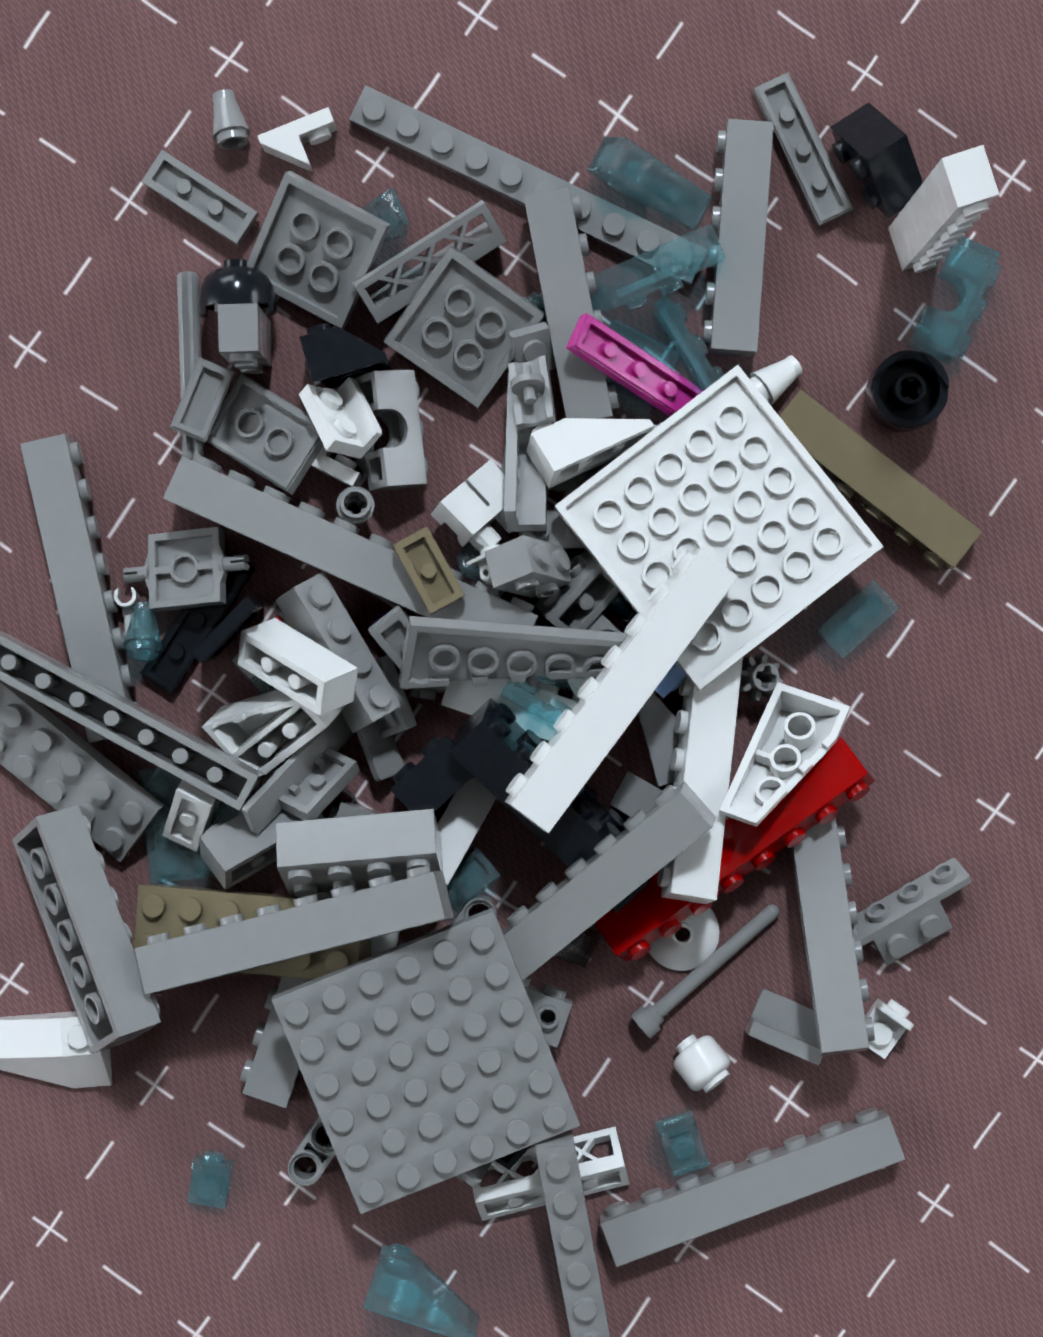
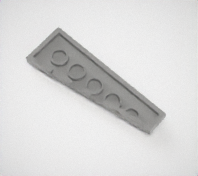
M409 616L399 674V686L402 689L449 686V681L472 680V685L488 684V679L511 678V682H525L527 677L546 675L550 680L570 679L573 677H597L604 668L601 661L606 653L614 645L620 647L628 634L622 632Z

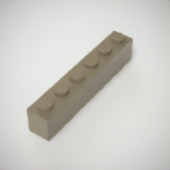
M801 389L779 415L824 473L834 481L833 484L845 498L850 499L854 496L864 504L862 511L878 523L883 519L894 528L892 534L899 541L909 547L912 543L924 551L922 558L938 570L942 567L947 570L954 568L982 533L979 528Z

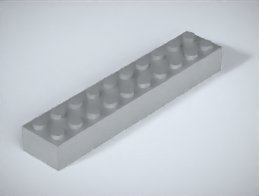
M195 454L192 460L184 456L181 457L163 499L424 617L535 626L538 615L532 613L533 605L516 597H513L510 603L497 597L499 594L498 589H494L492 586L477 581L475 587L462 582L465 576L452 568L451 570L465 596L431 615L397 552L393 551V542L371 533L369 539L358 535L361 529L336 517L334 523L324 520L326 513L322 512V510L302 501L297 508L289 504L290 497L269 486H265L263 492L254 488L256 485L255 481L231 469L228 476L219 473L222 468L221 466L198 454Z

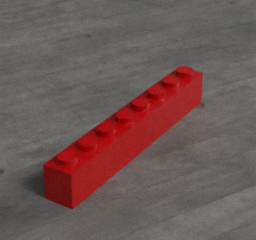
M842 737L837 739V742L757 827L733 818L725 821L717 896L723 891L729 893L737 889L744 882L743 877L754 869L758 871L770 865L776 858L774 854L785 846L791 848L799 844L806 838L807 830L817 823L823 825L829 822L838 814L837 809L849 800L855 802L869 792V785L874 783L875 780ZM657 872L651 877L650 884L619 912L616 913L611 909L597 920L595 924L617 957L625 961L630 959L635 961L651 950L650 944L661 936L662 938L672 936L680 930L682 921L692 914L694 916L702 914L713 905V902L701 904L661 897L662 887L657 884Z

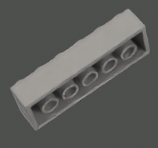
M79 804L35 817L12 840L92 1054L134 1040L161 1023L159 1018L160 1007L153 995L144 994L137 958L131 944V930L121 918L118 910L119 901L117 893L113 887L109 886L104 873V859L101 853L94 847L91 839L90 822L85 815H82Z

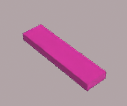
M590 314L580 315L566 349L669 417L704 391Z

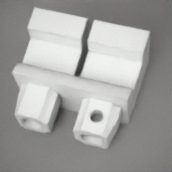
M490 459L440 501L430 515L440 525L446 523L458 535L457 539L462 547L470 542L480 551L485 547L497 545L502 538L489 524L496 519L508 532L504 515L505 475Z

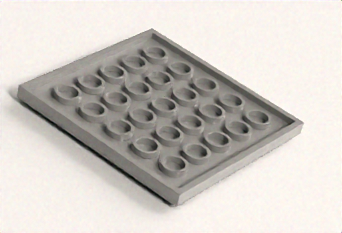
M493 908L278 993L271 998L360 1214L580 1126Z

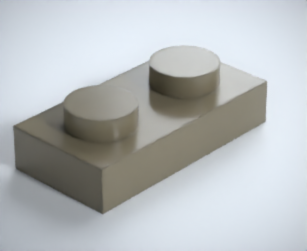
M427 526L393 545L431 615L465 596Z

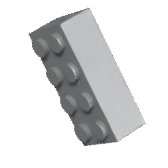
M434 809L276 823L277 869L288 894L298 898L315 895L320 892H331L330 890L354 885L356 892L357 889L370 888L369 880L388 875L392 876L393 882L407 879V870L428 865L431 872L443 871L441 836Z

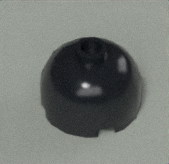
M224 260V268L213 270L203 280L199 291V316L208 318V311L218 313V304L257 303L262 310L268 309L269 316H273L276 314L274 287L268 276L261 270L247 267V260Z

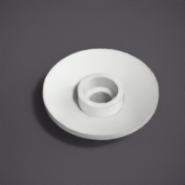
M711 908L697 916L692 914L681 922L682 927L689 930L690 934L687 940L679 941L676 939L675 934L667 938H662L661 936L650 944L651 950L649 953L659 964L672 970L686 971L697 968L715 952L719 942V924Z

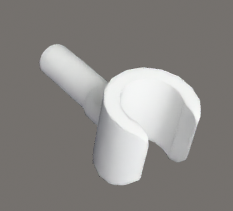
M131 587L132 599L127 603H122V593L119 588H116L114 591V600L122 608L126 641L135 640L133 616L134 609L140 602L139 594L133 587Z

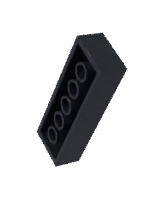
M490 697L458 728L449 753L568 867L580 858L587 862L597 853L594 847L611 833L616 838L626 830L623 825L625 823L615 810L604 808L597 801V794L588 784L583 786L549 833L538 828L504 801L509 796L506 792L508 785L518 773L524 775L533 764L530 756L542 741L533 731L529 729L525 731L515 722L516 717L505 704H497ZM651 878L612 909L616 913L619 912L650 884Z

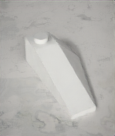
M76 1011L0 1017V1070L70 1088L110 1086L113 1084L110 1048L92 1054Z

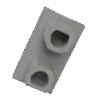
M539 356L529 362L508 363L515 422L518 430L529 428L533 431L539 425L556 422L546 356Z

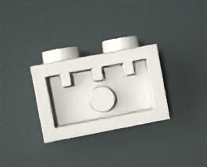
M348 377L337 391L331 388H321L307 384L299 393L326 451L361 459L382 435V429L356 379Z

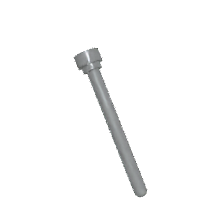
M774 904L766 906L653 1006L648 1004L645 1008L641 1005L630 1015L632 1019L651 1039L662 1029L660 1025L665 1021L663 1017L779 916V908Z

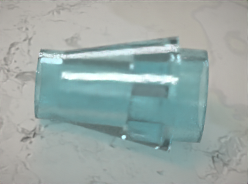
M137 602L133 605L132 616L123 647L127 650V656L132 660H154L158 656V651L162 648L155 611L149 609V602Z

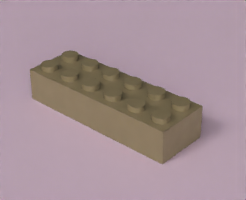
M142 884L138 886L133 949L148 945L146 937L169 932L171 939L184 936L183 928L206 923L207 929L221 926L219 919L242 913L244 920L258 917L256 909L280 904L281 911L295 907L293 900L298 899V897L176 885ZM317 898L318 901L325 900L324 898ZM372 938L240 971L239 973L316 979L370 957Z

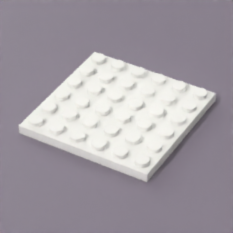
M739 365L731 369L554 506L557 513L636 613H640L642 616L652 604L648 601L650 594L659 583L664 582L667 584L675 573L671 569L672 565L685 550L690 553L692 549L702 548L738 576L737 580L676 661L698 691L884 547Z

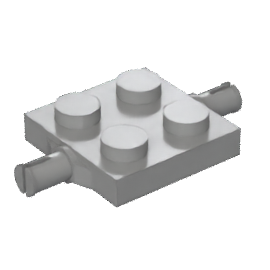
M219 526L149 534L148 555L145 565L131 568L125 567L123 573L126 575H123V579L126 584L146 582L149 590V609L155 612L226 604V579L228 572L249 570L250 565L247 563H250V559L247 554L227 557L225 552V530Z

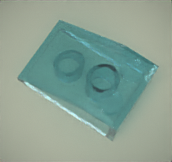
M392 1243L390 1247L382 1245L363 1309L449 1337H477L479 1315L419 1256L412 1254V1249L397 1243Z

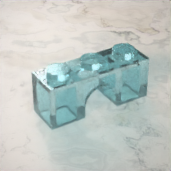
M965 237L957 239L958 243L950 247L951 251L946 254L937 275L938 278L950 282L956 288L959 296L957 308L952 311H941L928 305L922 311L907 346L921 353L924 352L932 355L934 358L947 364L954 361L957 356L963 357L972 339V336L967 334L971 322L979 321L987 304V301L983 300L982 296L987 286H994L1002 266L996 264L1001 252Z

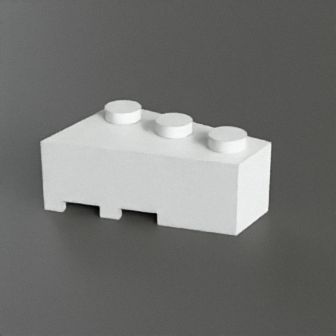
M274 690L221 706L202 728L225 753L266 775L327 728L345 705L319 716L281 691Z

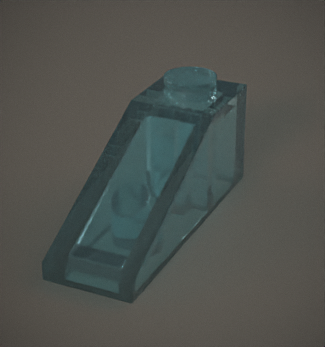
M604 137L587 170L615 190L691 230H695L712 198L711 195L626 137Z

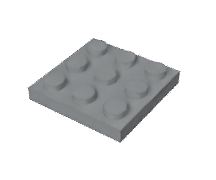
M288 171L285 172L248 259L247 267L259 269L266 274L274 287L275 294L342 329L347 325L360 296L352 283L371 271L391 224L294 172Z
M449 246L388 333L384 343L478 408L506 370L508 363H511L514 358L509 331L538 324L545 314L455 248Z

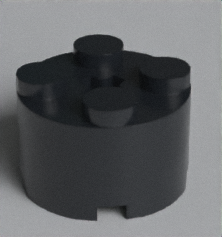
M910 350L896 352L886 358L873 371L867 382L865 395L868 409L879 424L896 433L920 429L938 417L945 408L948 397L949 378L942 364L932 355ZM911 385L914 392L911 393V397L907 396L904 398L900 391L903 387Z

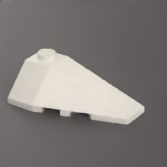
M777 682L719 813L757 827L837 742L850 712V706Z

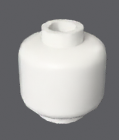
M692 1034L676 1047L680 1054L674 1060V1068L691 1090L700 1091L703 1089L708 1093L730 1075L727 1071L730 1065V1058L712 1036L706 1035L697 1039Z

